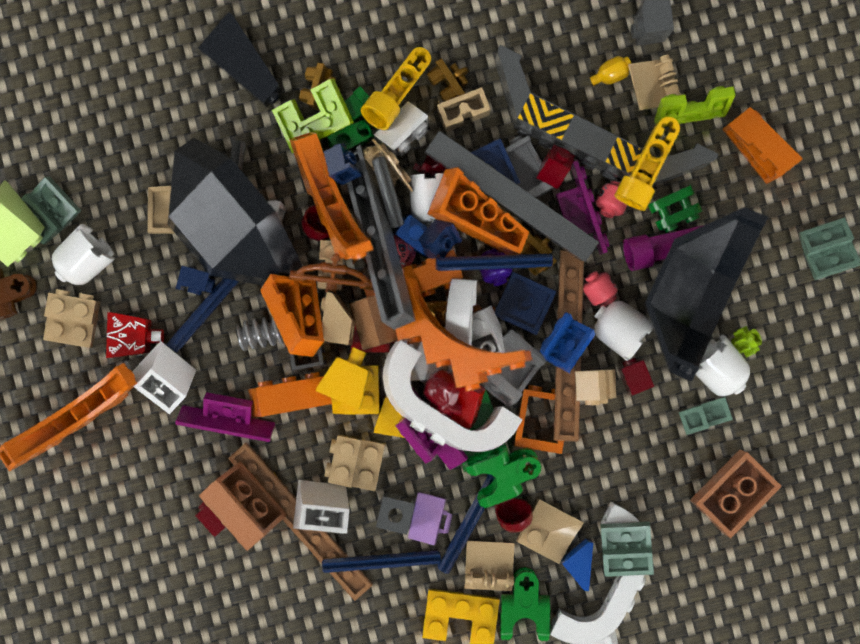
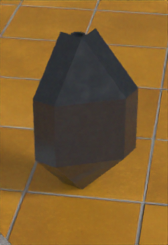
M192 138L175 150L167 224L210 276L263 286L270 274L290 277V270L297 271L303 267L276 211L230 157L195 138Z
M744 207L674 239L645 302L669 372L688 381H693L700 368V362L757 238L766 224L768 216Z

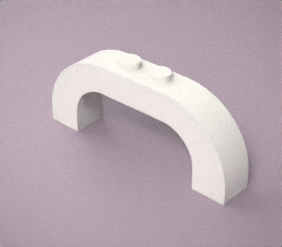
M401 340L394 343L387 355L383 368L384 389L392 406L403 417L411 421L410 426L421 433L424 430L432 435L431 439L442 446L445 443L459 450L475 452L494 449L505 443L515 433L523 419L504 407H495L488 420L480 428L467 430L421 401L414 394L410 383L412 369L421 353Z
M610 502L600 523L639 521L623 507ZM645 575L616 576L603 605L596 613L590 616L577 617L558 608L550 624V635L571 644H591L606 638L617 629L626 612H631L635 604V599L633 598L637 590L641 591L645 584Z

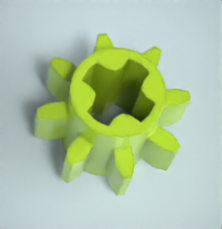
M744 326L733 333L735 337L731 339V343L740 354L744 353L745 357H749L760 351L758 346L762 344V339L757 330H749L747 326Z

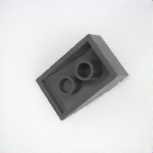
M641 0L634 24L631 25L632 38L636 39L637 46L665 42L674 30L670 0Z

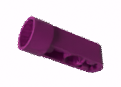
M702 226L654 237H648L644 234L624 239L623 252L628 268L631 271L653 267L654 262L666 259L674 239Z

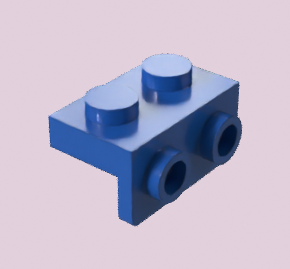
M566 312L562 318L557 320L551 335L542 342L540 353L547 362L570 373L596 333L593 329L574 320L571 314Z

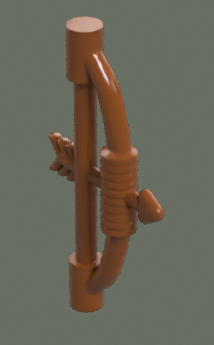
M334 254L330 258L333 264L323 262L322 264L303 266L297 271L290 270L289 280L327 283L325 292L332 290L336 294L337 284L374 290L372 280H369L365 274L349 268L347 265L337 264L341 260L338 254ZM321 270L322 272L331 273V277L305 274V272ZM347 273L361 280L335 278L336 274L345 275Z

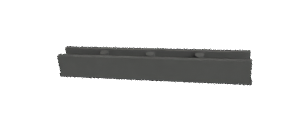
M441 131L437 133L425 151V154L447 169L458 167L464 173L463 175L476 183L487 197H491L497 204L578 260L586 262L599 242Z
M359 145L356 147L357 151L353 153L357 161L355 167L361 171L362 176L348 182L347 185L357 225L371 241L373 250L366 252V260L381 320L395 330L416 320L375 171L372 170L364 158L363 151L365 149Z

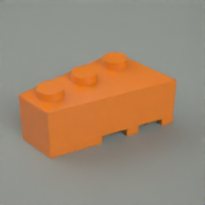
M751 107L722 129L766 184L781 177L803 159L763 120L761 114Z
M270 274L260 291L289 353L313 357L324 342L316 281L289 280L290 277Z
M319 372L305 374L306 379L297 381L296 376L282 378L281 384L273 385L272 380L258 382V388L248 389L250 401H253L252 416L263 417L332 404L331 397L315 391L324 376L320 377Z

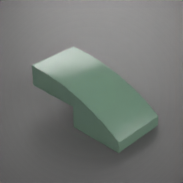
M725 396L679 412L686 435L733 420Z

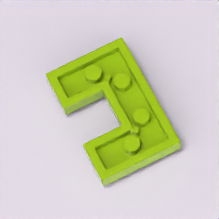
M329 79L310 89L320 109V112L304 120L295 99L272 110L292 154L294 152L289 139L312 131L317 133L320 141L354 123L334 79Z
M715 87L709 90L704 102L698 103L696 101L687 102L685 94L678 96L676 94L667 95L660 100L654 119L655 125L665 117H673L679 124L726 117L735 97L734 87Z

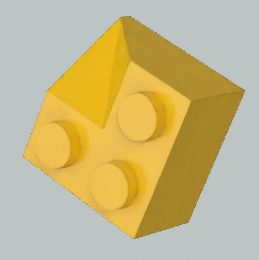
M379 365L361 366L370 370L361 408L358 410L331 398L333 414L358 415L380 413Z

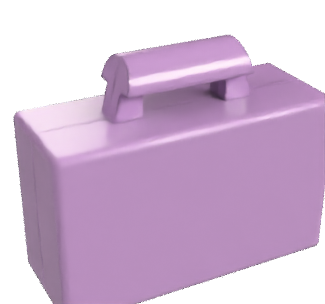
M418 492L408 534L409 539L435 545L438 533H449L453 514L444 510L446 498ZM446 515L444 529H440L442 516Z

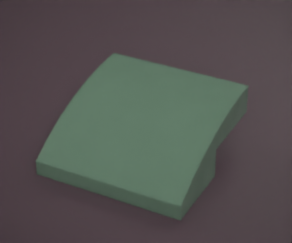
M50 176L44 177L31 193L25 194L21 198L45 227L41 233L43 239L40 241L43 245L60 233L82 211Z
M845 218L799 233L801 245L815 281L860 266V258L852 243L854 236Z
M650 522L601 524L605 577L654 575Z

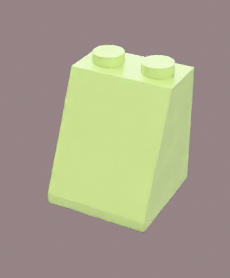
M4 180L0 184V261L8 267L14 261L19 263L27 254L25 250L29 246L34 248L43 239L41 233L45 227L11 185Z

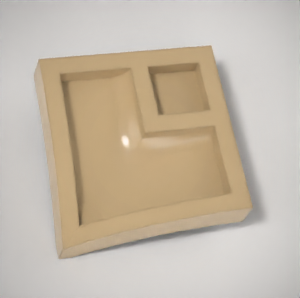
M171 186L148 187V234H175L167 224Z
M537 499L532 508V523L527 529L520 532L516 542L560 564L584 522Z

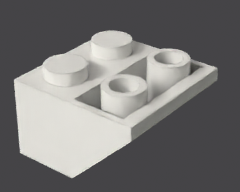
M407 102L400 109V114L389 129H379L374 134L375 140L380 145L384 143L396 158L399 155L403 157L411 149L410 144L415 139L419 141L428 132V116L413 104Z
M492 305L472 313L471 346L491 352L505 353L501 325Z
M160 341L132 371L137 382L134 388L170 414L186 397L196 369Z
M298 480L293 529L347 534L349 503L346 487L331 483Z

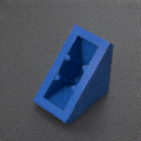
M586 538L562 558L561 563L582 589L589 591L593 542L591 539Z

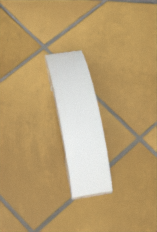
M453 278L448 296L445 329L456 338L472 345L473 306L476 305L477 280ZM448 365V370L453 372L452 366Z

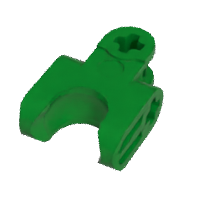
M498 446L471 456L464 462V469L471 476L484 473L494 476L492 483L482 488L477 496L479 505L484 508L494 506L520 495L523 492L521 483L538 477L542 469L536 452L531 448H521L509 454L506 446Z
M521 567L517 569L514 573L513 594H501L500 636L502 640H510L512 638L513 626L522 618H529L536 623V632L540 641L549 640L550 596L538 595V578L531 568ZM524 577H528L530 580L526 586L522 584Z

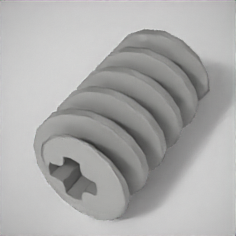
M263 317L261 325L258 324L256 319H253L252 326H249L245 320L243 328H240L237 323L238 341L243 351H247L249 345L252 349H257L258 342L262 348L267 346L268 341L271 346H275L277 339L280 344H285L273 317L271 323H268L266 318Z

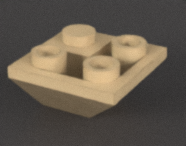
M327 292L326 297H323L321 301V311L324 312L323 320L321 321L324 341L352 345L355 320L339 295Z

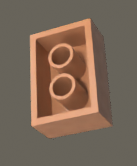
M739 450L690 501L724 535L732 538L782 486L748 452Z
M241 461L217 478L199 495L206 506L212 510L221 523L226 526L247 551L287 516L286 512Z

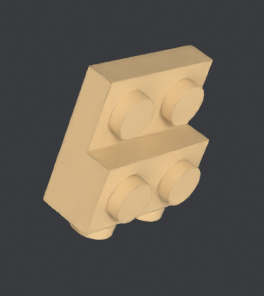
M56 289L55 294L48 293L44 314L47 320L43 340L93 348L101 302L93 300L94 296L79 293L77 298L71 297L70 291Z
M339 434L337 440L332 439L329 453L334 455L332 463L327 462L325 477H329L328 483L376 491L385 444Z

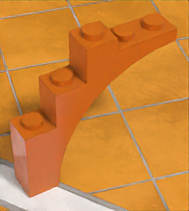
M311 131L289 139L307 194L313 198L320 222L327 228L335 254H338L340 259L344 258V260L365 257L367 255L366 252L373 250L371 241L357 226L343 201L335 181L329 176L325 156L317 133Z
M405 278L416 321L395 329L398 341H407L408 345L422 342L427 364H436L437 368L451 365L456 388L465 387L466 391L480 389V383L488 382L487 376L502 373L501 368L510 366L511 370L526 367L525 362L532 360L530 350L508 353L491 352L473 347L456 338L431 313L422 297L417 279Z
M124 363L118 365L107 376L74 401L25 432L3 443L0 446V458L8 471H12L53 448L66 436L90 424L98 415L120 404L128 396L127 393L137 384L134 373Z

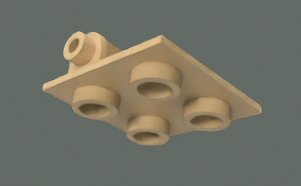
M669 55L661 56L659 60L628 64L639 110L658 108L661 98L667 95H682L679 92L678 84H676L678 79H674L677 74L673 72V59Z
M372 139L375 146L367 147L363 151L364 158L372 170L375 171L372 160L385 156L394 186L396 185L395 181L400 179L413 192V189L408 184L412 180L405 170L401 169L395 155L388 150L384 143L379 145Z
M467 541L464 589L512 591V586L514 585V543Z

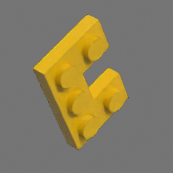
M428 589L422 638L446 641L450 617L472 620L470 644H494L500 599Z

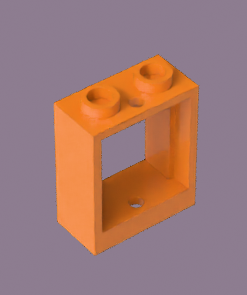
M528 385V389H524L521 392L523 395L520 398L517 416L523 420L514 433L513 445L562 454L564 441L553 442L522 436L528 397L555 400V389H552L551 393L542 392V387Z

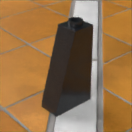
M228 12L198 49L266 108L270 104L274 105L280 98L282 89L234 16Z

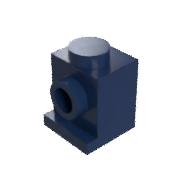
M339 143L324 151L329 176L340 185L362 176L361 171L355 167L357 161L354 153L351 150H347L345 144Z
M437 219L431 223L419 238L423 252L431 259L445 257L455 243L460 244L462 241L453 223Z
M181 266L175 289L185 291L186 287H188L187 292L201 295L202 291L212 293L215 287V279L208 272Z

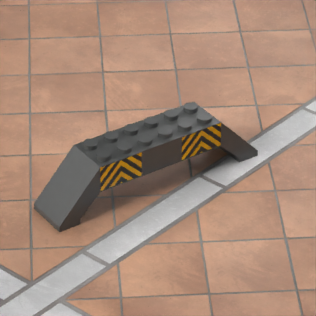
M500 45L497 50L495 64L513 126L518 130L517 133L523 137L529 135L539 140L538 143L547 149H551L554 144L560 148L567 149L575 155V159L581 161L583 167L589 170H594L595 168L603 172L602 176L611 181H615V179L622 181L624 176H630L643 148L531 93L520 64L522 55ZM696 143L687 151L667 156L652 187L702 169L715 161L719 154ZM650 152L651 156H653L654 158H660L659 156ZM638 170V172H640V173H642V174H644V175H646V176H648V177L651 176V175H649V174H647V173H645V172H643V171H641V170Z

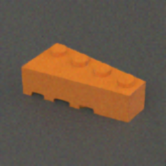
M458 167L446 169L427 214L438 220L453 223L457 230L507 255L521 254L529 231L508 212H504L497 206L496 201L491 197H487L476 183L467 179Z
M454 249L449 251L445 257H456ZM431 258L422 261L419 265L413 264L402 268L404 278L417 279L423 298L436 294L435 289L444 287L445 290L450 289L453 278H463L461 270L438 271L435 267L436 259ZM364 289L366 297L375 296L374 290Z

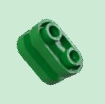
M691 185L648 204L651 214L657 211L660 214L661 220L655 222L659 231L664 229L665 233L678 228L677 223L682 220H686V223L700 218L698 214L702 212L700 204L692 205L688 198L695 194ZM680 201L683 210L670 215L667 207Z

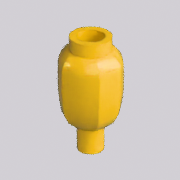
M616 56L603 63L599 67L598 73L589 77L592 85L594 86L600 82L613 84L628 77L630 71L628 64H632L629 57Z

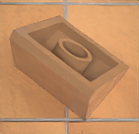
M376 296L367 297L350 304L362 350L398 341L396 330H393L381 320Z

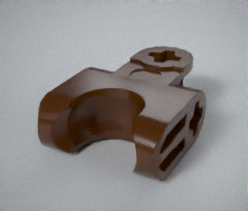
M0 268V321L17 315L15 303L28 299L37 292V282L32 276L13 274L5 277L3 269Z

